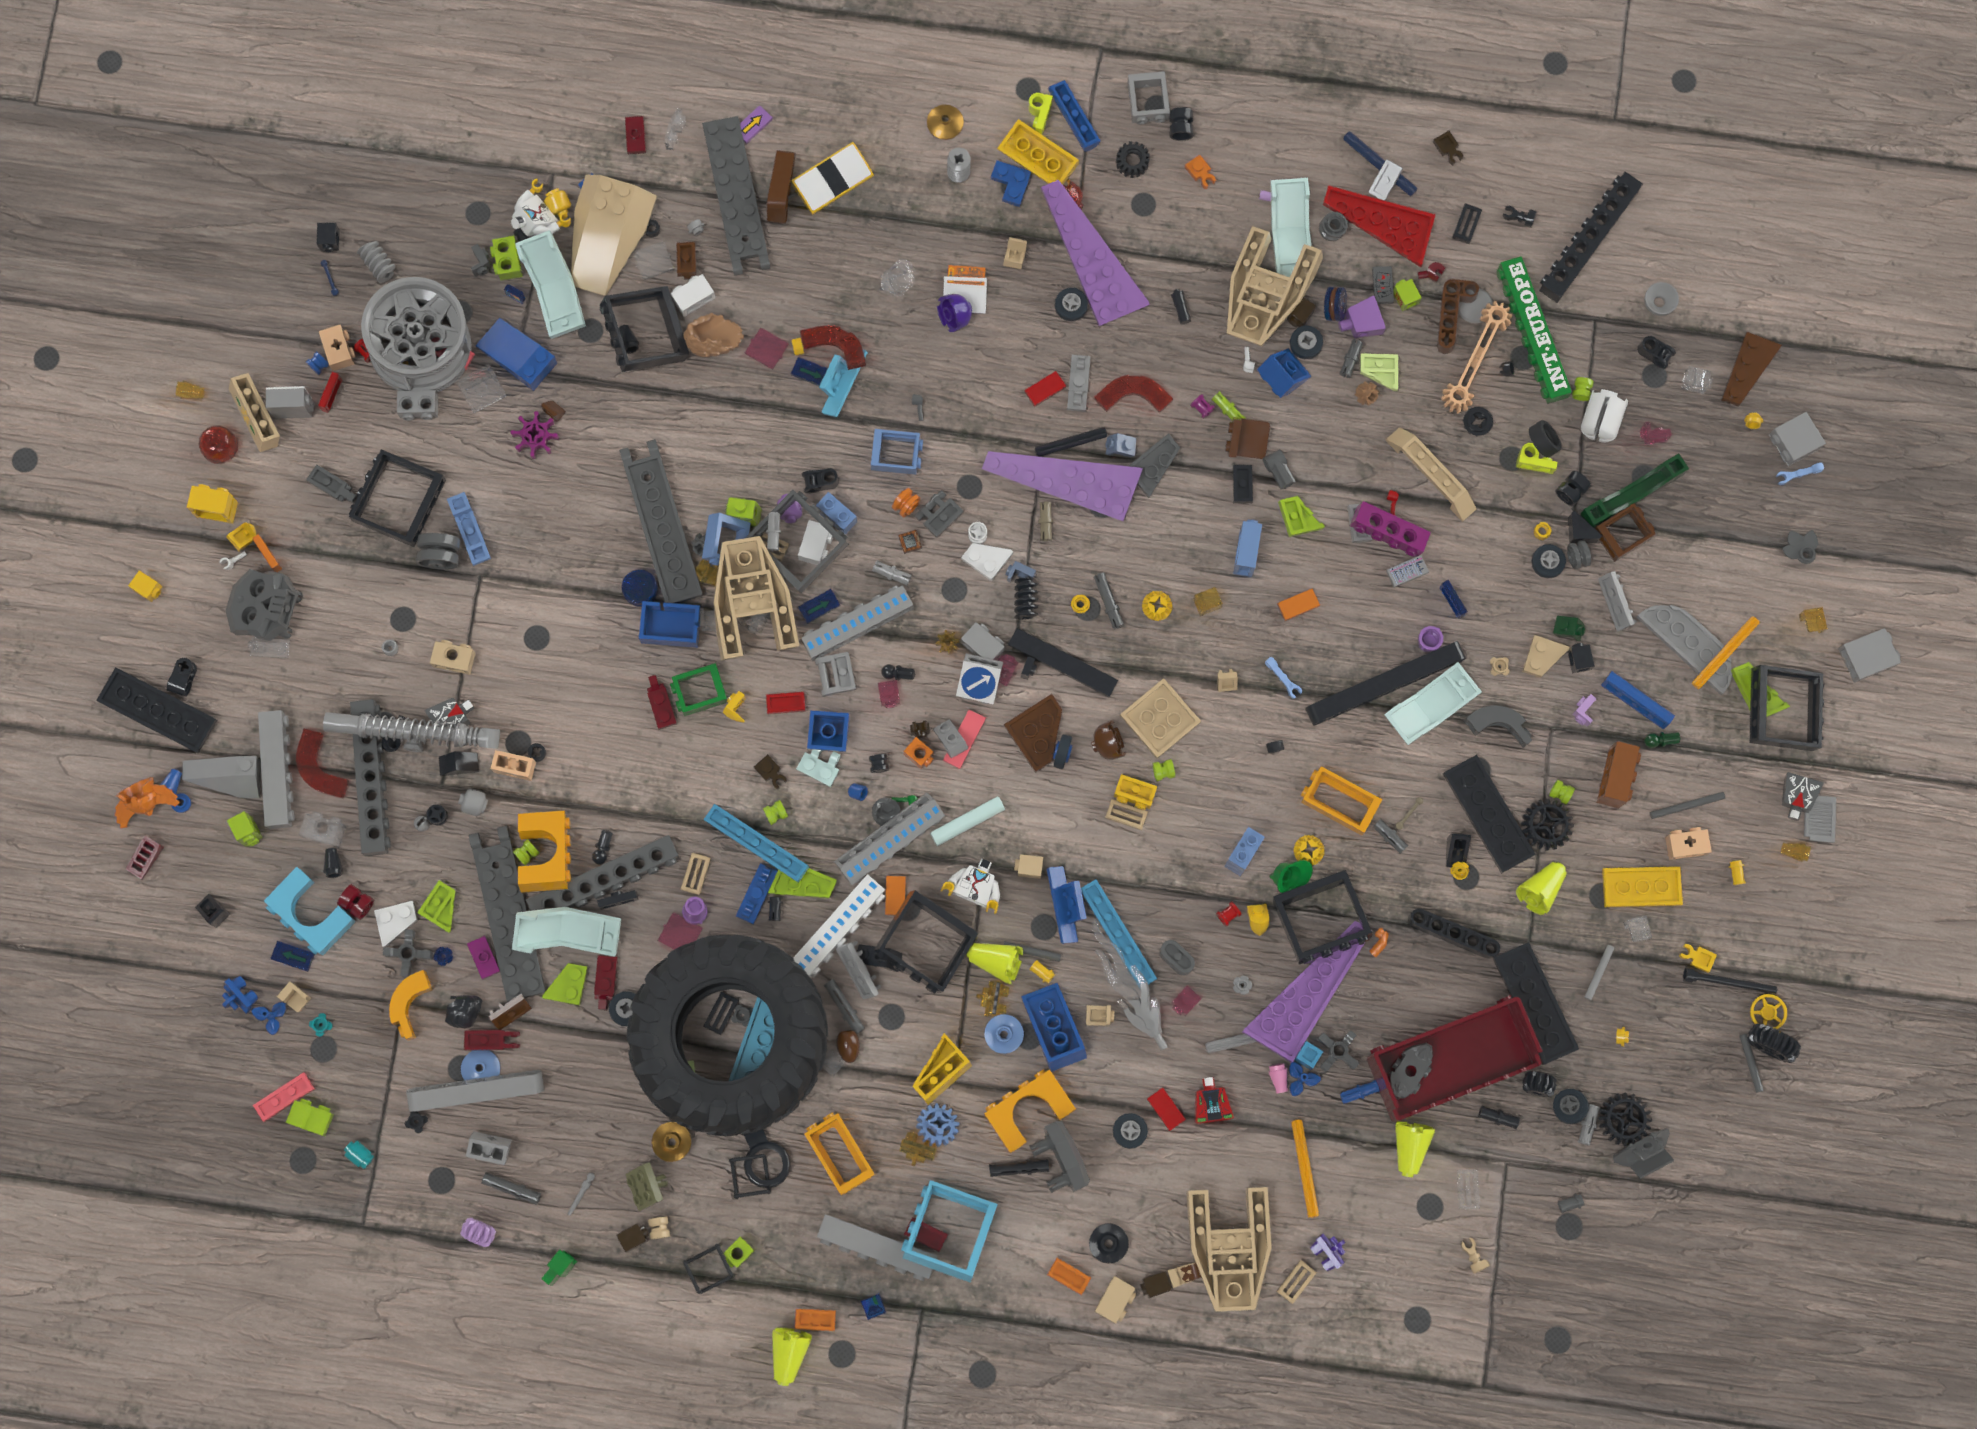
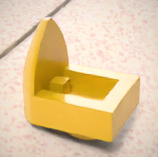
M244 522L227 534L226 538L238 551H241L253 542V537L256 536V529L251 523Z
M740 691L736 694H731L723 714L732 720L744 723L745 720L736 713V710L746 700L745 695Z
M1267 905L1247 906L1250 927L1256 935L1261 936L1269 927Z

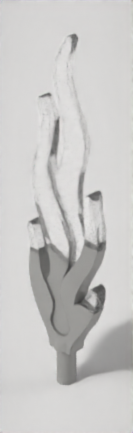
M1094 919V935L1111 955L1116 968L1115 972L1107 955L1100 949H1096L1095 952L1101 958L1106 978L1112 988L1130 1002L1135 1012L1123 999H1118L1117 1002L1124 1010L1131 1024L1148 1034L1151 1038L1154 1037L1161 1051L1166 1049L1168 1046L1160 1034L1162 1033L1161 1011L1157 998L1151 999L1152 1005L1150 1006L1149 987L1145 977L1135 965H1131V971L1138 982L1132 977L1127 969L1121 950L1101 933L1097 919Z

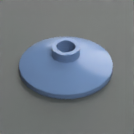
M1002 1014L993 1017L987 1023L984 1035L987 1045L993 1051L1007 1054L1015 1051L1021 1045L1024 1032L1021 1023L1015 1017ZM1002 1031L1007 1032L1008 1036L1006 1038L1000 1036Z
M489 1050L471 1051L465 1056L461 1064V1074L464 1080L498 1076L501 1069L497 1056ZM479 1064L483 1066V1070L480 1072L476 1070Z

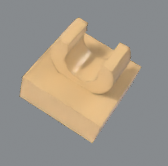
M1229 669V672L1222 673V670H1219V673H1217L1218 692L1237 690V672Z

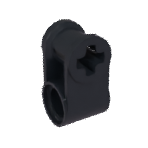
M1653 336L1645 337L1637 347L1638 353L1662 369L1668 367L1670 358L1676 354L1674 348ZM1645 343L1651 346V350L1645 347Z
M832 468L809 470L802 473L805 481V493L835 489L839 484L837 472ZM827 476L835 477L832 482L825 481Z
M187 658L178 659L167 682V691L187 697L197 672V665Z

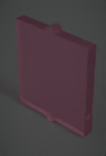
M760 328L756 336L751 339L745 354L773 370L779 359L783 358L782 355L789 343Z
M672 913L667 924L663 925L664 929L657 941L672 949H676L696 941L703 928L698 925L689 924L683 917Z

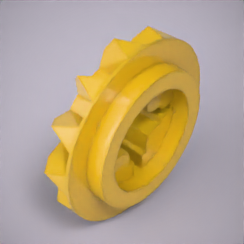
M1152 591L1143 599L1142 610L1149 619L1161 621L1170 615L1172 601L1169 595L1162 591ZM1160 599V605L1163 607H1159L1155 613V606L1151 603H1156Z
M1305 835L1296 841L1293 850L1294 856L1297 861L1306 860L1312 866L1316 865L1324 856V845L1320 839L1313 835ZM1307 843L1310 848H1317L1312 852V858L1309 853H1302L1307 848Z

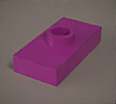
M486 936L467 943L482 980L500 973L499 966Z

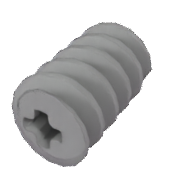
M955 148L949 152L947 175L951 181L961 183L966 181L970 175V155L963 148Z
M378 241L367 243L358 249L357 254L364 260L370 272H373L372 274L377 278L378 283H384L392 278L394 275L393 270L396 266L394 264L389 265L391 259H386L387 254L382 253L383 248L378 247Z

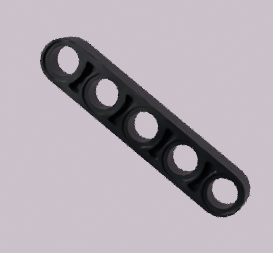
M1415 909L1408 916V923L1411 927L1481 957L1490 959L1500 952L1501 947L1498 941L1426 910ZM1414 914L1421 915L1422 923L1414 921ZM1435 921L1440 924L1439 931H1435L1432 928V922ZM1450 929H1455L1458 932V938L1455 939L1450 936ZM1468 937L1476 939V946L1469 945ZM1487 944L1494 947L1493 954L1486 951Z

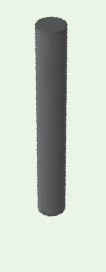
M1004 941V945L1022 947L1024 954L1060 962L1061 954Z
M1747 1034L1740 1035L1756 1093L1764 1091L1750 1043L1747 1041L1748 1036Z

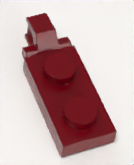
M656 675L648 677L651 687L647 688V694L658 730L677 725L666 687H664L663 683H658Z
M600 955L597 957L594 999L599 1000V1010L607 1011L608 1000L611 1001L615 994L618 957Z

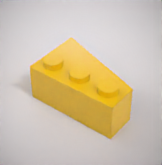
M944 1033L936 1049L932 1052L929 1061L916 1079L913 1088L929 1105L970 1069L972 1064Z

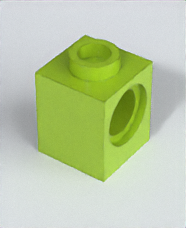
M739 1237L723 1254L726 1256L725 1259L731 1268L733 1266L739 1268L755 1250L742 1237ZM736 1248H740L743 1251V1256L739 1260L734 1259L732 1256V1252Z

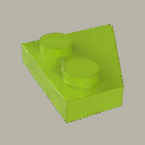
M1298 496L1279 500L1278 504L1289 537L1324 528V524L1317 521L1313 516L1314 513L1305 507L1304 502Z
M439 880L417 913L450 933L456 890Z
M568 963L543 994L542 999L580 1006L588 967Z

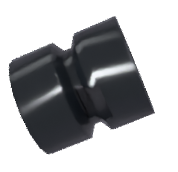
M1186 107L1170 110L1169 122L1172 123L1169 127L1170 138L1177 141L1193 138V110Z
M1575 470L1567 476L1566 482H1562L1555 490L1560 500L1569 506H1574L1580 500L1581 495H1584L1591 487L1590 481L1583 474Z

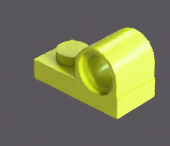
M1034 93L1029 98V112L1035 116L1033 127L1042 135L1053 96ZM1038 102L1041 103V106L1036 107L1033 104Z
M1527 443L1518 454L1516 467L1553 474L1557 468V462L1548 457L1540 459L1539 451L1534 444ZM1525 451H1530L1533 457H1527Z

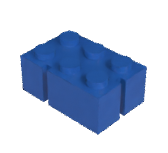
M642 601L639 630L641 644L698 648L700 633L698 627H700L702 612L700 605L663 603L665 611H662L660 602Z

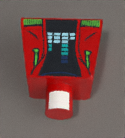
M1214 1077L1202 1079L1204 1090L1195 1092V1124L1233 1119V1113L1225 1089H1215Z

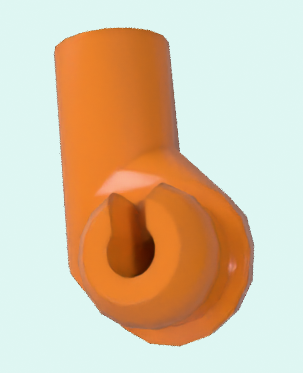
M1382 928L1375 932V936L1379 940L1369 950L1375 957L1383 951L1388 941L1389 934Z

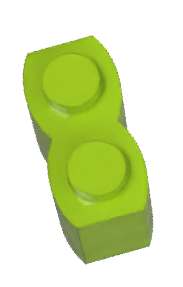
M302 1098L300 1102L294 1100L286 1123L325 1137L334 1115L329 1113L330 1108L322 1105L315 1108L311 1106L312 1102Z

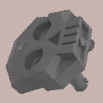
M249 569L233 585L225 610L231 633L237 636L252 635L258 639L272 641L278 635L284 639L290 638L292 635L287 633V631L292 633V629L288 626L295 603H299L302 598L298 597V595L303 597L302 592L296 590L290 577L282 573L272 571L261 573Z
M1055 1121L1045 1126V1139L1029 1145L1031 1151L1039 1147V1149L1032 1152L1034 1157L1050 1149L1060 1165L1062 1175L1046 1181L1048 1187L1056 1184L1049 1188L1050 1192L1053 1193L1065 1186H1070L1073 1192L1086 1187L1090 1182V1178L1076 1144L1062 1121Z

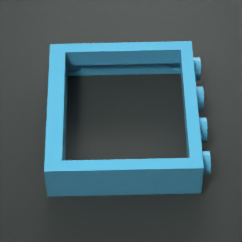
M930 1180L928 1187L924 1186L920 1196L924 1198L922 1204L918 1203L915 1209L916 1221H911L908 1229V1233H911L909 1240H904L901 1251H904L903 1259L971 1282L998 1204ZM932 1194L986 1213L966 1270L912 1251Z

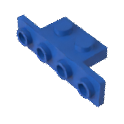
M1063 866L1047 868V874L1061 944L1078 942L1075 923L1087 919L1080 882L1072 881L1067 883Z

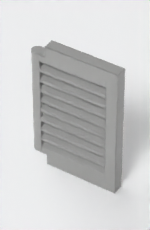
M1818 796L1811 811L1804 813V837H1809V841L1835 843L1836 797Z

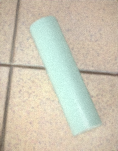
M997 796L932 831L930 835L936 846H939L1004 811V805Z

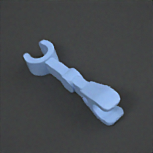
M1817 463L1811 467L1794 472L1781 471L1776 477L1783 476L1785 481H1780L1778 484L1785 485L1794 478H1800L1811 473H1820L1824 470L1823 463Z
M1273 657L1265 661V665L1270 670H1273L1279 680L1286 686L1288 694L1292 699L1296 698L1292 693L1293 689L1298 690L1300 694L1302 693V689L1287 678V675L1278 667Z

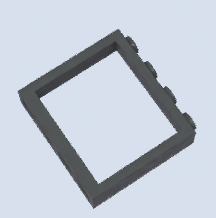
M792 489L771 512H778L781 517L797 501L839 542L802 582L769 552L779 572L802 593L837 558L849 543L846 541L848 537L841 530L836 532L832 528L835 524L829 518L825 517L823 519L819 515L821 511L814 504L810 506L806 502L808 498L801 491L796 493ZM769 514L746 538L761 537L768 530Z

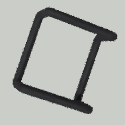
M765 1154L729 1159L734 1187L733 1197L735 1199L771 1194V1188L738 1194L734 1162L763 1158L765 1180H769L767 1157Z
M715 1244V1246L683 1261V1265L698 1294H703L735 1277L722 1253L720 1244ZM717 1249L729 1276L700 1290L688 1264Z

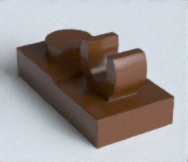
M695 242L676 243L677 276H684V280H690L691 276H696Z
M520 994L506 1003L505 1006L499 1004L500 1009L496 1012L491 1009L489 1018L495 1027L501 1030L532 1008L523 995Z

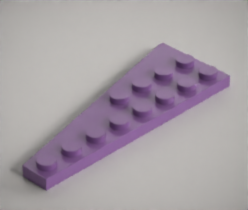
M1057 180L1042 186V193L1098 326L1150 305L1149 301L1061 182Z
M988 451L982 467L983 470L1121 521H1124L1143 470L1138 467Z
M1354 921L1337 939L1362 931L1361 924ZM1357 943L1346 951L1341 952L1338 950L1333 952V955L1330 957L1315 959L1245 1027L1242 1033L1292 1063L1364 944L1359 945Z

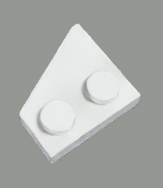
M972 543L961 557V560L992 582L1012 556L1013 551Z
M413 901L374 910L382 947H387L397 936L404 933L405 929L418 921Z

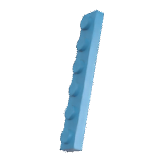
M716 804L713 805L703 819L798 883L809 868L807 864Z
M1095 879L1082 887L1083 897L1138 987L1140 988V984L1147 982L1149 985L1157 980V977L1098 881Z

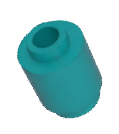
M351 1141L344 1149L346 1152L344 1156L358 1168L365 1169L374 1159V1156L371 1155L372 1152L359 1141L355 1143Z

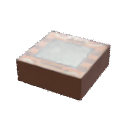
M917 530L898 535L904 554L922 549Z

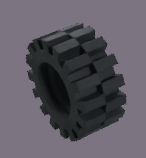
M1132 141L1128 145L1124 143L1123 147L1119 148L1116 156V167L1119 169V172L1121 174L1124 172L1125 177L1130 175V178H1133L1134 175L1136 177H1140V174L1143 175L1145 170L1148 169L1150 160L1148 149H1144L1142 143L1139 146L1136 141L1135 144H1132ZM1129 154H1136L1140 158V162L1134 166L1129 165L1126 162V157Z

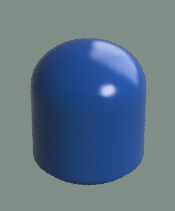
M857 783L851 784L848 789V795L859 801H863L868 794L867 787Z

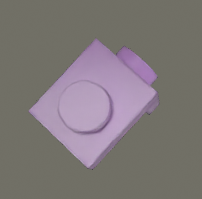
M1592 694L1587 698L1583 696L1576 704L1578 708L1572 714L1580 725L1588 726L1593 721L1585 714L1587 709L1596 700Z

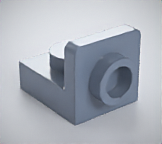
M1015 561L1013 566L1009 565L1005 575L1008 576L1007 582L1010 583L1015 573L1018 574V578L1033 580L1036 570Z

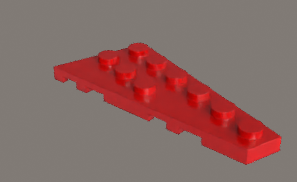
M1328 185L1323 202L1325 207L1333 212L1341 213L1347 221L1421 268L1436 214Z

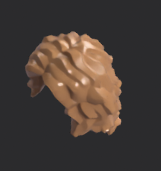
M711 312L689 323L684 332V339L692 353L701 357H711L733 351L734 348L739 346L741 340L744 339V335L741 334L743 331L741 326L731 322L729 319L725 320L723 315L717 316Z

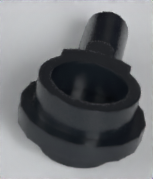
M401 715L398 716V718H399V717H402L403 720L406 719L404 716H401ZM385 737L382 738V747L387 752H394L401 745V739L393 741V738H388L386 741Z

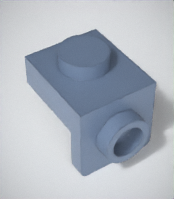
M1120 433L1108 436L1105 444L1106 454L1112 455L1116 453L1127 457H1134L1136 438Z

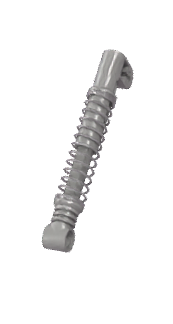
M331 712L325 713L323 721L324 732L358 734L363 738L370 736L372 739L373 736H378V739L385 737L386 741L388 738H393V741L401 739L402 742L405 739L410 743L413 737H415L416 743H418L419 738H423L424 744L426 739H431V745H433L434 739L439 740V746L441 741L445 740L446 746L449 745V741H453L456 748H462L464 745L467 746L468 743L469 746L474 745L475 747L477 745L494 749L499 747L500 729L480 728L479 730V727L475 729L474 727L470 728L464 723H458L456 726L452 722L449 726L445 721L441 727L440 721L433 724V721L429 720L426 725L424 719L418 723L416 718L410 721L409 718L405 720L402 717L395 719L394 716L388 719L386 715L380 718L379 715L373 717L367 713L356 716Z

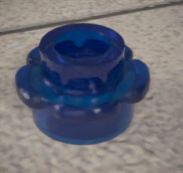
M439 947L434 954V960L439 965L446 966L447 963L449 964L453 960L452 950L448 947Z

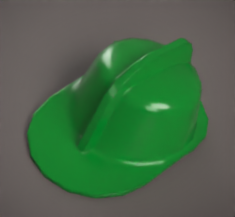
M1299 860L1294 863H1280L1274 872L1270 874V878L1277 886L1279 892L1284 893L1306 885L1312 876V865L1306 860Z

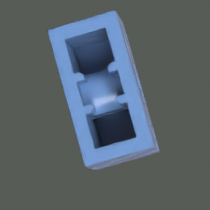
M829 492L816 504V507L821 511L819 514L824 518H829L835 524L834 527L838 531L841 530L845 535L857 523V516Z

